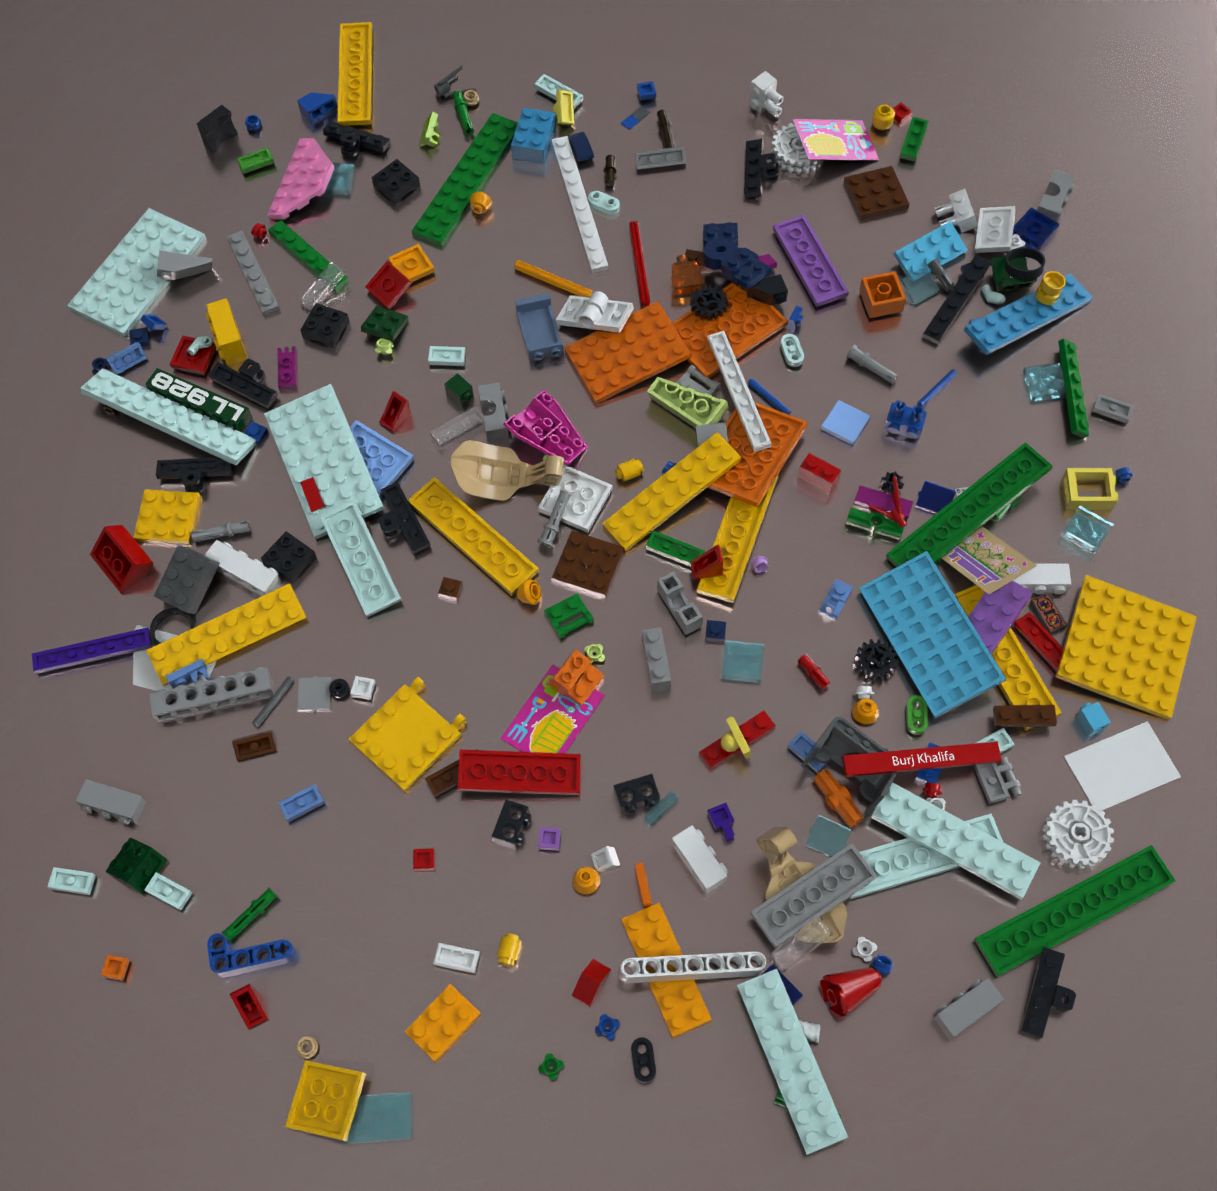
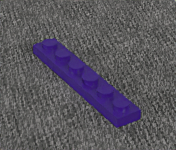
M147 627L32 653L33 671L38 674L152 648L150 630Z

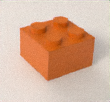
M896 271L862 278L859 291L869 318L903 312L906 297Z

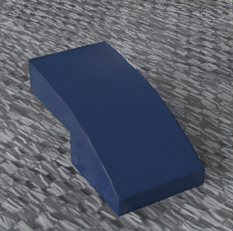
M584 132L568 135L578 162L594 158L593 150Z

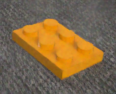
M449 984L408 1027L405 1034L436 1063L477 1020L481 1013Z

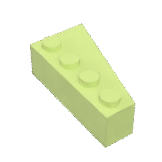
M657 377L647 390L650 399L694 428L696 425H706L710 422L712 424L718 423L729 409L728 403L724 399L712 397V395L697 392L695 389L680 386L677 383Z

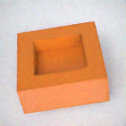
M107 955L100 976L123 981L130 960L128 958Z

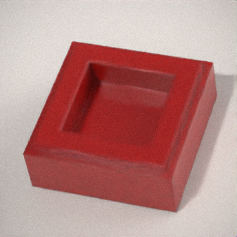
M899 103L893 108L895 112L894 119L900 124L912 116L913 111L903 103Z
M434 848L413 849L414 871L435 870Z

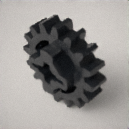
M702 285L701 290L696 288L695 293L691 294L690 299L691 311H695V316L701 315V320L707 317L708 321H710L711 317L717 320V315L722 317L723 312H727L728 307L727 294H723V289L718 291V286L711 288V285H708V288Z
M870 639L869 644L863 642L862 648H858V654L855 656V660H857L855 666L861 667L859 673L865 672L866 679L872 676L873 681L876 680V677L883 681L884 675L890 678L891 672H895V666L898 664L896 659L898 654L892 653L894 647L888 648L887 641L881 644L880 639L877 640V643Z

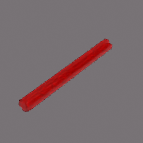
M631 221L629 228L641 306L645 308L650 305V296L639 224L637 221Z

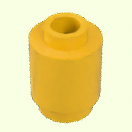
M631 459L617 465V469H615L617 478L623 482L638 477L644 472L640 459Z
M507 933L506 936H501L496 956L498 957V963L514 966V962H517L522 943L521 940H518V935Z

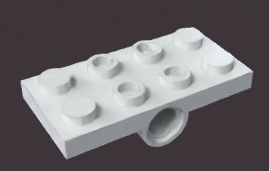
M595 291L590 298L569 296L556 318L557 325L620 333L634 307L633 303L612 301L604 293Z

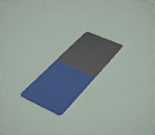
M640 106L621 124L631 129L648 115L650 111Z

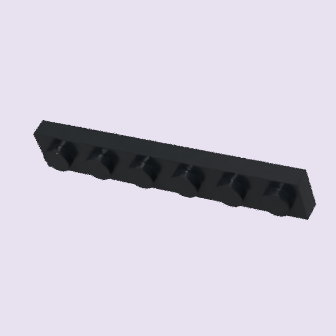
M977 254L974 256L924 331L922 337L937 345L939 344L989 269L991 261Z

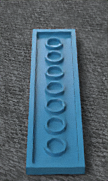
M1070 273L1064 276L1066 284L1055 304L1044 305L1036 299L1035 291L967 325L964 331L988 355L1092 301L1093 296Z

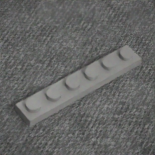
M243 231L226 236L263 316L280 310Z

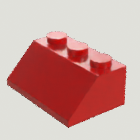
M123 525L104 526L90 553L91 557L120 593L125 592L145 578L153 565V561Z

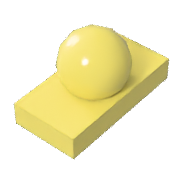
M559 89L556 91L557 103L554 104L552 111L555 112L558 124L572 126L574 125L573 92Z
M734 717L726 719L732 732L722 736L721 747L727 752L736 751L740 747L746 759L752 757L753 754Z

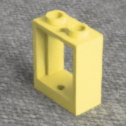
M1112 468L1066 469L1063 475V485L1067 510H1112L1115 503L1118 502V492H1115L1116 476L1113 475ZM1076 480H1105L1107 497H1078Z

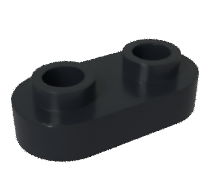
M640 1037L634 1040L631 1046L634 1075L639 1082L650 1083L656 1075L653 1045L647 1038ZM641 1046L646 1048V1052L643 1054L638 1052V1048ZM642 1069H648L649 1074L647 1076H643L641 1074Z

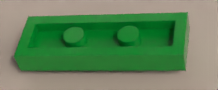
M912 117L899 158L916 162L929 120Z
M654 530L646 544L647 550L690 567L692 560L705 553V550Z

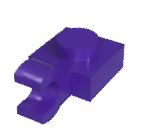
M727 803L708 809L707 813L715 831L722 829L726 842L734 840L733 836L735 834L730 826L734 823V818Z

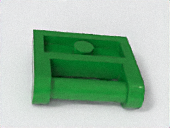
M578 593L544 610L545 616L560 639L565 637V634L586 623L594 622L592 614L588 611ZM581 614L583 615V617H581V618H579V619H577V620H575V621H573V622H571V623H569V624H567V625H565V626H563V627L560 626L561 624H563V623H565V622H567V621H569V620H571V619H573V618H575V617H577V616H579V615H581Z

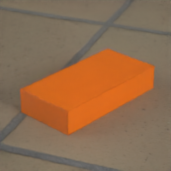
M641 862L635 864V873L643 909L652 906V900L644 865Z

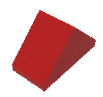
M393 391L379 423L394 432L411 415L408 400Z
M720 545L714 546L690 562L693 579L723 575V558Z
M592 959L582 971L572 997L590 1007L611 969Z
M251 984L230 993V997L248 1029L268 1019L258 993Z

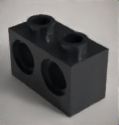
M653 774L613 785L614 795L621 814L625 812L626 814H632L642 807L652 808L660 801V795ZM643 790H650L652 794L645 796L641 792ZM626 795H629L633 799L629 802H626L622 798Z
M505 799L491 836L493 843L513 850L517 849L518 844H522L525 833H523L524 827L529 825L532 817L528 806ZM514 813L521 814L519 819L511 818ZM508 831L515 833L511 838H505L504 834Z

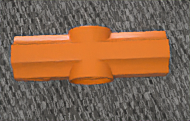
M828 769L822 770L813 778V781L825 795L828 806L833 811H837L849 828L856 826L864 819L863 814L853 803L849 791L843 785L840 786Z

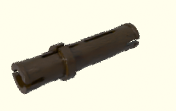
M661 109L657 112L658 127L662 132L665 148L675 147L671 131L672 124L668 119L667 111Z

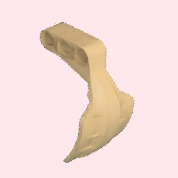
M473 440L463 442L450 456V465L459 487L469 495L490 500L507 501L518 489L534 484L558 486L563 475L564 458L561 456H547L545 461L536 465H530L521 462L511 448Z
M773 827L756 839L758 846L768 858L770 881L765 891L766 901L816 868L810 862H797L789 854L790 848L797 844V839L787 827ZM842 902L794 935V937L806 943L838 942L844 936L847 918L844 903Z

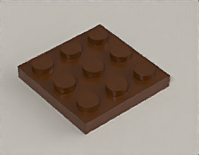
M892 166L844 177V183L861 220L909 208L908 199Z
M571 530L553 573L552 582L606 598L625 551L624 547Z

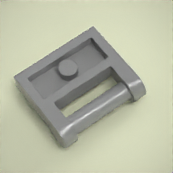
M691 365L687 372L676 382L680 386L695 389L697 392L712 395V397L721 387L719 382H714L710 378L705 377L694 365ZM691 377H696L704 384L709 386L710 389H705L703 386L692 380Z

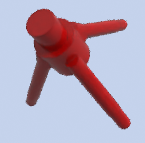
M893 476L894 492L892 497L895 509L891 512H886L873 505H869V508L887 516L891 520L893 519L895 523L899 524L900 528H903L907 523L904 520L905 516L900 505L897 478Z

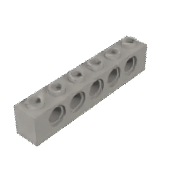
M258 667L249 672H236L231 676H218L209 681L201 680L187 686L178 685L169 690H157L149 695L152 716L158 723L272 697L274 690L268 668ZM255 682L253 686L247 687L249 683ZM235 686L234 690L228 691L230 687ZM211 691H216L213 695L208 696ZM196 695L193 700H189L191 696ZM172 700H176L174 704L169 705Z

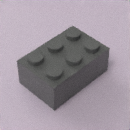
M178 544L153 597L184 612L196 614L220 562Z

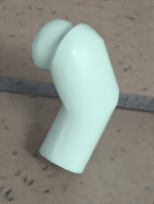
M984 285L981 288L988 303L1003 304L1005 302V296L998 292H992L989 285Z
M210 336L197 337L187 349V352L194 356L199 349L210 347L213 342Z

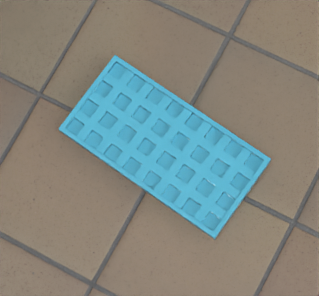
M927 551L859 587L865 601L894 647L934 718L1006 681L1002 671Z

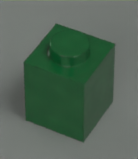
M458 373L444 384L446 394L459 406L469 402L474 396L472 385Z

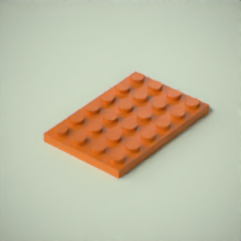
M734 282L723 288V294H727L728 307L727 312H723L722 317L717 315V320L713 317L710 318V321L707 320V317L701 320V315L695 316V311L690 310L672 322L691 353V358L687 359V361L697 367V370L708 378L718 373L720 369L707 340V335L724 331L737 360L788 325V320L773 305H767L748 297L746 294L747 289Z
M659 301L630 314L620 333L598 330L564 347L565 352L596 404L691 358L689 349Z
M754 402L771 441V447L757 452L753 451L735 408L726 422L728 443L741 456L742 460L707 488L758 507L806 430L808 422Z

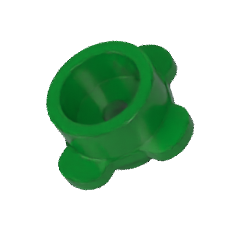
M548 1053L545 1055L543 1063L539 1065L538 1070L541 1074L548 1075L550 1080H555L558 1077L559 1070L563 1069L564 1062L557 1060L553 1057V1054Z

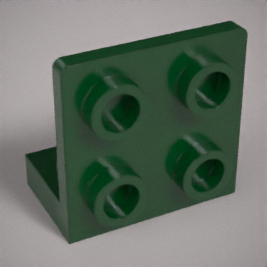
M1006 256L990 260L998 293L1028 288L1037 281V278L1021 280L1010 276L1004 268ZM1017 257L1009 261L1015 268L1028 270L1025 257Z
M129 838L123 844L115 859L110 862L106 873L125 882L143 895L154 874L161 871L168 859L152 847Z

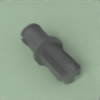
M937 258L927 264L935 274V279L938 278L946 291L954 288L955 285L947 275V270H944Z

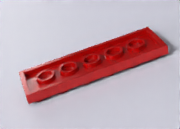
M460 749L458 791L579 795L581 754Z

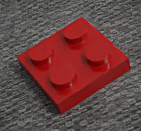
M386 261L365 288L388 309H391L412 282L389 261Z
M182 335L170 361L171 368L205 375L216 350L215 342H212V345L208 348L199 349L193 356L187 352V349L196 338Z

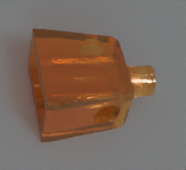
M679 255L676 258L677 263H673L671 267L672 297L690 295L695 293L696 288L701 290L702 285L705 287V280L695 260L687 261L686 255Z

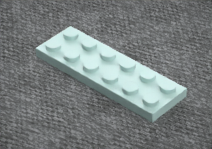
M352 501L321 516L322 523L365 615L369 617L402 601L356 502Z

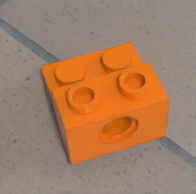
M575 649L548 685L562 696H568L581 707L604 677V674L590 664L591 660Z

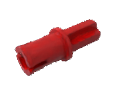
M807 654L798 659V663L808 673L807 676L812 678L820 688L825 689L830 685L828 678L821 672V667L817 666Z

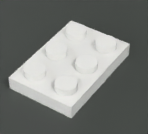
M1015 206L980 208L975 244L976 253L1011 251L1016 212Z

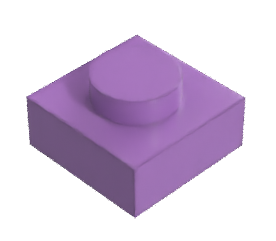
M540 827L538 849L559 851L561 829Z

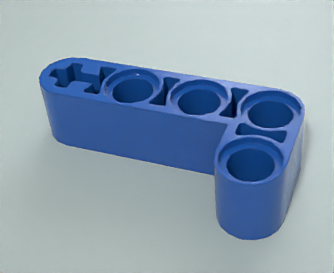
M220 933L211 935L207 941L210 968L221 978L287 964L296 957V950L288 940H278L234 951L231 950L230 942ZM223 941V946L220 949H215L216 943ZM284 948H287L286 954L282 955ZM264 952H268V957L265 960L260 961V955ZM242 957H247L244 965H238ZM225 961V968L217 970L219 963Z

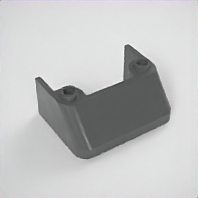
M835 717L810 749L801 766L804 768L812 758L819 763H826L830 758L843 768L841 758L843 755L887 752V750L844 718ZM898 772L854 776L862 782L859 787L861 795L870 801L864 811L866 816L885 797Z

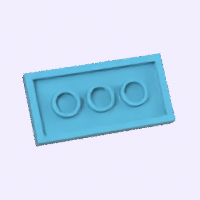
M951 221L899 249L893 255L910 283H913L932 272L927 264L935 258L943 266L966 253L968 249Z

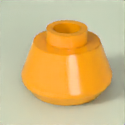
M475 192L470 196V207L474 213L484 214L492 207V200L484 192Z
M532 579L526 580L518 587V599L522 603L536 605L541 599L539 584Z
M860 699L854 703L852 715L861 724H871L877 720L879 708L871 699Z
M587 866L577 869L572 877L574 889L585 895L595 892L600 885L599 873L594 868Z

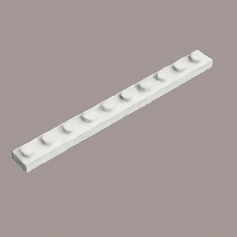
M568 136L551 139L591 273L608 270V263Z

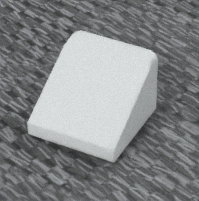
M606 846L590 854L595 870L598 873L620 866L614 847Z

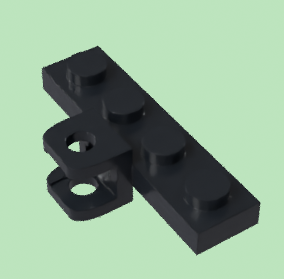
M330 121L323 129L324 136L338 139L341 143H344V146L341 148V154L349 157L356 156L361 151V146L383 153L390 145V138L355 129L351 126H345L337 122Z
M762 139L746 141L745 198L762 196L763 178H773L779 174V165L776 163L775 154H763L764 143Z
M251 359L244 361L238 370L239 372L217 362L208 375L211 380L268 409L278 396L277 391L260 383L265 373L260 369V364Z
M219 457L157 460L156 477L157 479L181 478L186 492L200 494L204 490V477L231 475L232 463ZM194 485L198 486L196 489H191Z
M398 481L382 488L381 492L391 509L390 512L383 514L378 519L385 537L391 538L403 532L414 554L431 546Z
M1043 947L1020 1029L1021 1032L1043 1038L1051 1008L1063 1012L1073 1009L1076 993L1069 988L1057 985L1065 957L1064 953ZM1062 996L1066 997L1067 1003L1062 1002Z

